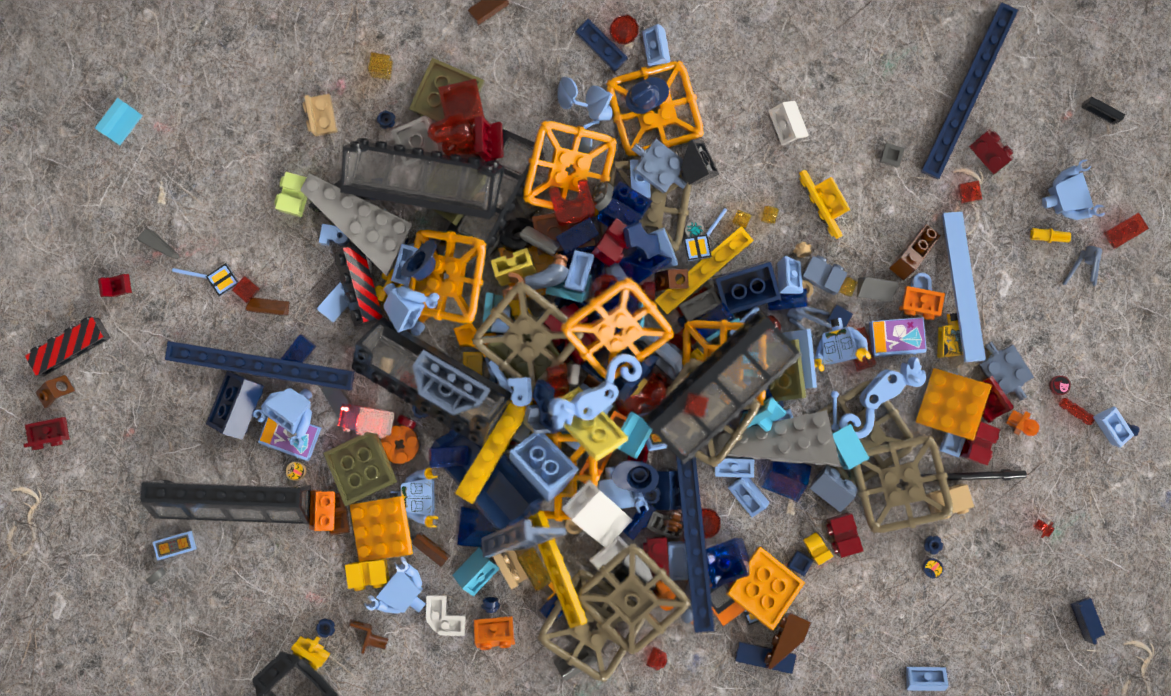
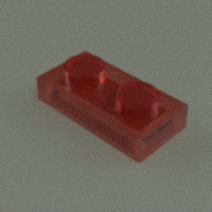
M1136 213L1104 232V235L1113 249L1149 228L1140 213Z

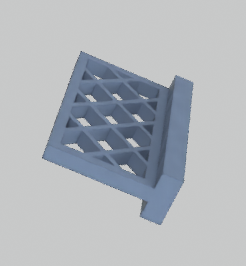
M523 520L482 537L483 557H492L505 551H523L566 534L565 528H535L531 526V520Z

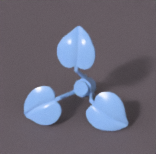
M569 77L561 78L557 93L560 106L564 109H570L574 103L587 107L589 117L594 120L583 125L584 129L594 124H599L600 121L611 119L612 108L608 104L613 95L612 93L605 91L600 86H591L586 94V103L575 100L578 94L575 82ZM572 134V136H571V146H572L574 134ZM581 137L578 152L589 153L592 148V139Z

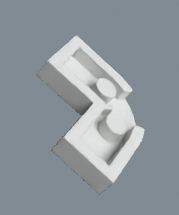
M427 595L426 621L430 627L439 635L465 636L466 615H446L447 595Z

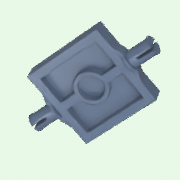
M653 140L646 150L637 143L633 146L631 150L640 156L639 162L633 171L659 191L666 193L672 183L677 184L681 189L687 185L679 177L683 159L659 140Z
M992 341L985 346L991 355L987 360L979 364L986 378L992 375L1005 395L1014 391L1020 401L1027 396L1021 387L1024 383L1034 378L1015 346L1010 345L1003 350H997Z

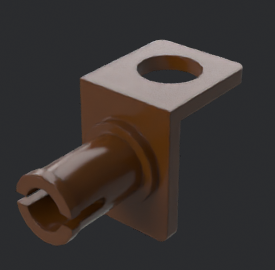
M350 619L349 626L367 631L362 644L361 654H364L368 645L383 650L386 649L387 637L372 634L371 624Z

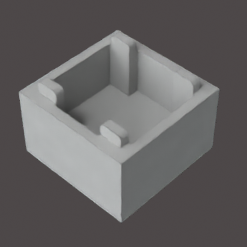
M426 115L391 130L396 144L405 145L407 149L418 147L423 148L425 152L441 151L443 155L445 154L433 121ZM401 156L404 165L410 169L426 163V160Z

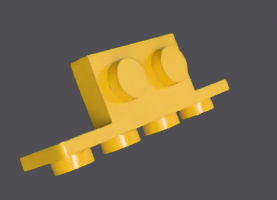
M807 170L799 172L801 176L799 180L804 187L808 188L810 192L808 194L813 204H817L819 208L818 214L821 219L826 220L829 234L832 237L835 236L836 239L842 237L843 234L834 219L848 212L850 208L834 179L830 177L815 186Z

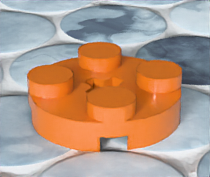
M393 426L386 430L381 438V444L386 456L392 463L403 464L411 461L419 451V440L416 432L406 426ZM402 439L405 447L397 449L395 442Z

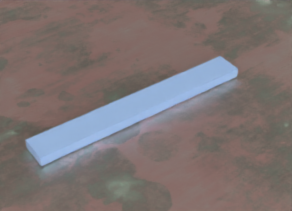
M963 212L943 213L942 220L964 362L984 361L986 358Z

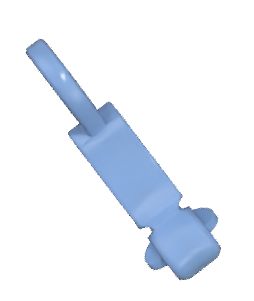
M628 354L617 355L608 364L605 381L599 386L578 393L570 402L558 397L553 399L549 404V414L553 415L551 419L553 420L554 428L561 429L564 422L570 425L573 415L584 420L596 417L613 403L618 396L617 386L613 385L617 366L621 362H629L634 369L633 373L630 374L628 367L623 366L620 369L621 375L627 381H636L642 374V367L639 361ZM608 390V395L605 397V391ZM587 407V412L583 414V410Z
M911 357L907 363H901L900 373L889 369L881 371L862 391L859 399L861 405L866 407V421L860 431H855L859 439L866 437L872 431L874 411L881 403L900 394L906 385L920 387L924 384L926 374L924 370H921L917 357ZM873 395V399L869 401L870 396ZM852 413L844 414L839 421L840 429L847 426L849 421H852L855 427L861 425L858 416Z

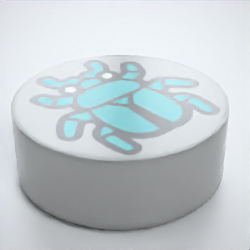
M691 221L685 228V235L687 237L704 234V226L699 221Z

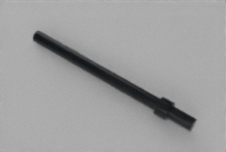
M1001 469V471L947 473L948 477L946 480L1001 479L1002 481H1011L1014 478H1026L1027 473L1025 470L1011 471L1010 469ZM920 474V475H921V477H923V476L932 475V474Z

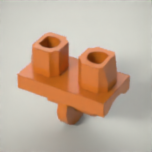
M1013 410L1006 423L1015 428L1014 433L1020 435L1022 431L1027 436H1034L1040 429L1037 421L1029 419L1031 413L1027 411L1023 415Z
M661 580L655 583L657 589L653 590L658 598L675 599L676 595ZM660 606L666 611L674 608L673 606Z

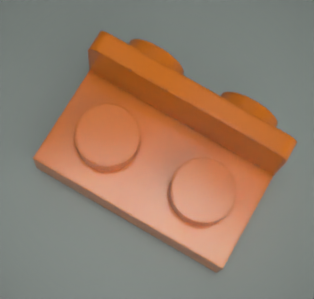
M906 286L902 306H899V311H904V315L907 316L919 314L923 315L924 319L934 320V318L942 314L945 293Z
M311 490L309 529L313 531H333L335 492Z
M513 617L474 620L476 647L480 648V650H490L496 646L509 648L511 645H515Z

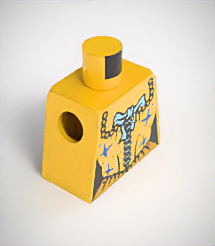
M957 313L947 314L948 326L938 328V358L963 355Z

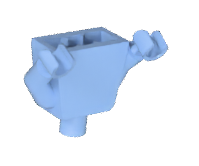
M1087 159L1080 161L1078 166L1074 165L1062 171L1053 181V187L1048 189L1050 196L1042 198V204L1045 209L1054 207L1056 214H1062L1064 217L1074 220L1091 218L1092 215L1098 217L1105 215V213L1097 214L1096 210L1104 206H1093L1083 172L1079 173V171H1088L1091 168L1090 166L1084 169L1081 166Z
M393 283L386 285L384 291L388 297L384 303V309L396 331L399 333L410 329L414 336L420 335L425 329V325L422 322H417L425 306L423 302H426L429 308H434L438 304L437 301L440 296L437 293H431L427 297L423 293L411 290L406 285L398 288Z
M292 388L271 393L261 405V410L257 409L253 412V417L258 418L261 414L258 422L263 423L267 420L268 416L291 434L296 432L297 435L290 439V444L293 445L295 440L298 439L299 444L297 448H301L304 444L302 436H305L311 421L312 411L309 399L312 397V393L306 388L300 393Z
M616 466L606 467V479L599 480L597 488L620 509L636 506L638 513H641L639 508L646 506L648 510V504L644 500L642 493L624 490L614 484L612 472Z
M401 557L400 559L403 564L398 565L396 562L394 563L398 571L376 597L379 600L369 595L368 598L372 603H364V605L369 610L376 609L396 614L404 613L411 606L419 613L426 603L417 597L423 590L418 570L408 564L404 557Z

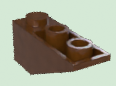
M926 223L898 255L889 269L904 281L918 268L941 235Z
M791 613L785 614L780 619L778 624L780 630L778 634L774 635L771 642L773 648L771 653L768 652L764 659L765 669H772L805 641L811 622Z

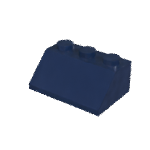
M763 261L712 277L716 294L726 316L781 299L770 261Z
M227 371L206 425L221 434L243 440L244 435L248 431V425L253 412L256 410L258 400L263 394L264 385Z

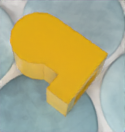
M817 532L803 539L809 554L817 565H821L834 557Z

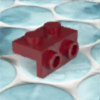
M483 116L475 117L473 131L475 134L474 150L476 154L486 162L503 158L502 123L495 122L490 124Z
M988 129L969 147L994 175L1013 160L1012 154L1014 152L1007 144L1004 146L999 141L1001 137L996 131L993 130L991 132Z
M992 375L981 381L992 385L982 417L988 423L993 422L995 418L1014 408Z
M66 417L25 425L28 443L23 445L24 448L31 447L32 451L44 449L46 444H50L51 447L63 445V441L70 440Z

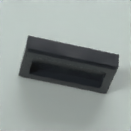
M1092 96L1085 100L1081 106L1088 112L1113 125L1122 121L1126 115Z

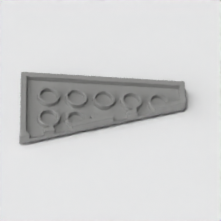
M309 173L301 191L388 276L398 257L401 244L405 243L413 224L355 195L340 193V188Z
M827 410L773 422L768 432L760 425L749 427L743 432L742 439L736 442L726 456L736 458L750 457L758 460L760 458L771 459V461L791 463L806 462L815 463V465L828 464L841 467ZM728 432L717 434L713 437L717 455L731 437V434Z

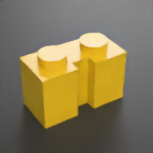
M387 558L352 562L345 565L348 589L354 588V591L365 590L367 585H373V588H381L390 581Z

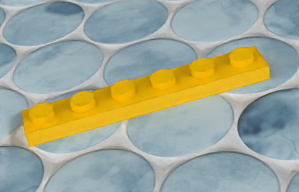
M741 226L711 252V258L702 259L688 271V289L666 290L655 300L656 304L668 315L754 240ZM683 276L677 281V284L681 285L683 283Z
M511 400L456 490V495L471 504L474 503L522 424L526 406H516Z
M544 511L538 512L527 519L531 520L532 527L550 528ZM555 538L538 544L569 627L573 628L587 623L585 613L580 605Z

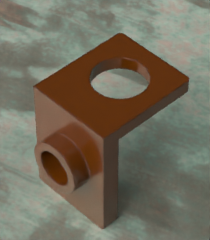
M668 269L655 272L656 291L688 289V270ZM677 274L683 276L684 281L681 285L677 284L675 280Z
M62 375L44 382L35 393L44 408H48L57 398L70 394L75 390L67 376ZM56 383H65L67 387L66 390H59L56 387Z

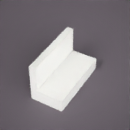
M795 101L782 102L768 110L781 145H786L798 138L808 136Z

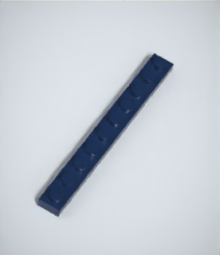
M1003 2L998 5L920 172L934 179H940L1017 15L1018 9Z
M167 341L165 360L349 391L352 390L355 371L173 341Z
M676 456L694 633L712 632L715 629L696 457L694 456L684 464Z

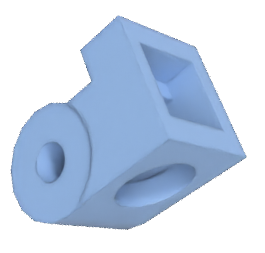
M322 224L319 238L320 244L329 246L330 241H334L336 244L344 246L349 243L350 239L337 226Z
M507 306L503 312L511 318V307ZM497 318L492 324L491 332L505 334L510 327Z
M531 377L508 379V387H514L511 398L512 402L520 407L530 404L532 401Z

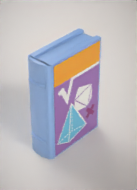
M924 317L869 322L873 357L926 353Z
M267 417L258 443L294 456L297 459L309 461L321 427L310 424L305 436H302L303 446L297 448L299 444L298 439L295 440L293 445L290 444V439L296 436L297 433L291 434Z

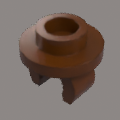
M674 511L671 514L670 520L664 521V525L667 526L666 529L673 532L682 530L683 525L679 523L682 513Z

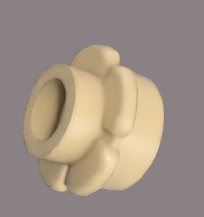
M801 242L793 250L797 258H804L812 253L810 249L812 246L810 244L807 245L806 242Z

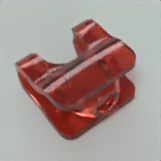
M461 112L451 113L443 120L429 126L427 131L428 137L435 143L443 142L442 151L445 155H468L475 153L474 142L472 141L474 126ZM442 130L441 132L434 135L436 131Z
M586 179L578 181L579 194L573 200L562 198L557 187L549 189L556 219L560 226L570 225L594 217L595 206Z

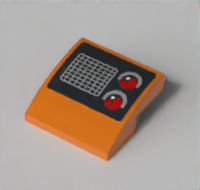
M729 570L710 584L713 614L722 626H725L745 611L743 607L725 594L736 579L732 570Z

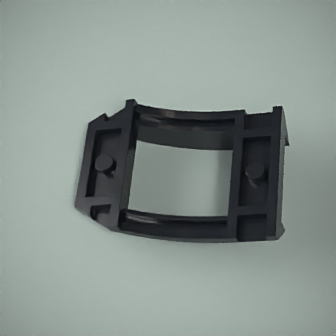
M283 651L252 678L256 696H277L271 689L296 667L313 682L323 696H338L328 682L300 656Z

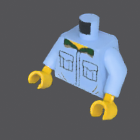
M841 318L830 320L832 331L823 333L816 350L814 365L815 368L818 366L820 371H824L823 362L826 365H831L856 358L863 362L862 357L865 356L870 359L871 355L868 352L867 339L852 327L843 328Z
M436 467L415 471L406 477L405 483H401V491L390 492V498L403 496L406 515L417 523L426 525L428 528L437 527L433 524V519H438V516H430L435 514L434 478H437L438 475L434 476L432 470L436 469Z

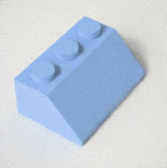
M811 329L783 332L789 340L799 339L805 389L817 388Z
M533 433L514 447L509 454V460L547 502L562 492L579 470L544 433Z

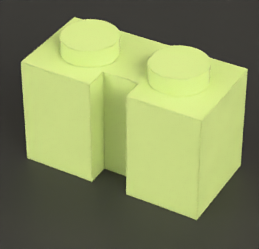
M285 172V176H282L280 180L281 194H277L275 198V209L302 217L308 197L301 191V188L307 177Z

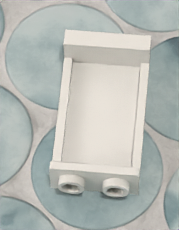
M590 480L562 508L573 522L605 548L633 521Z

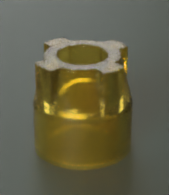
M764 206L761 221L775 224L779 209Z
M738 209L732 223L746 229L752 215Z
M846 277L839 292L852 297L858 282L850 277Z

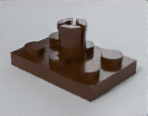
M589 207L532 217L535 230L560 243L557 252L595 246ZM537 248L538 256L547 254Z

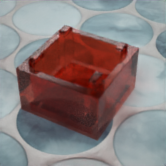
M476 79L438 87L449 130L475 124V117L483 116L485 118Z
M342 403L338 426L343 427L342 430L350 432V429L356 430L358 435L370 432L376 433L379 438H385V435L391 436L395 412Z

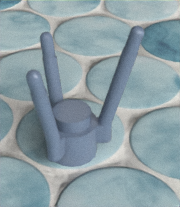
M1087 246L1086 251H1081L1079 258L1066 276L1063 285L1068 283L1081 261L1085 259V263L1092 265L1090 281L1093 282V286H1096L1103 250L1099 247Z
M793 302L786 315L790 317L789 322L795 324L801 330L806 328L797 320L801 321L803 317L831 328L830 324L807 314L805 310L827 316L830 315L829 312L805 306L799 302L798 304Z

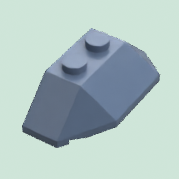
M643 335L636 341L646 348L662 336ZM665 343L653 352L659 358L655 365L674 381L683 368L682 356L679 354L680 350L674 344L669 345Z
M425 350L421 352L413 364L419 395L452 415L480 407L490 392L488 387Z

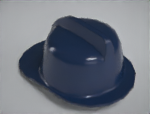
M651 77L636 83L626 95L627 107L636 114L649 112L667 100L669 87L663 79L658 77Z
M434 240L426 241L404 263L401 274L404 277L412 276L418 281L428 277L436 266V261L433 257L436 242Z
M623 461L614 468L612 479L619 488L647 493L656 488L659 475L653 466L645 462Z

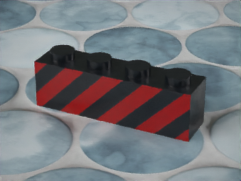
M357 246L340 249L334 253V260L339 270L340 282L344 288L345 300L348 303L350 318L353 321L354 327L379 321L383 316L366 255Z
M91 316L86 317L76 327L71 326L65 329L62 335L49 338L47 340L48 343L33 347L25 357L35 375L46 376L109 340L111 337L101 319Z

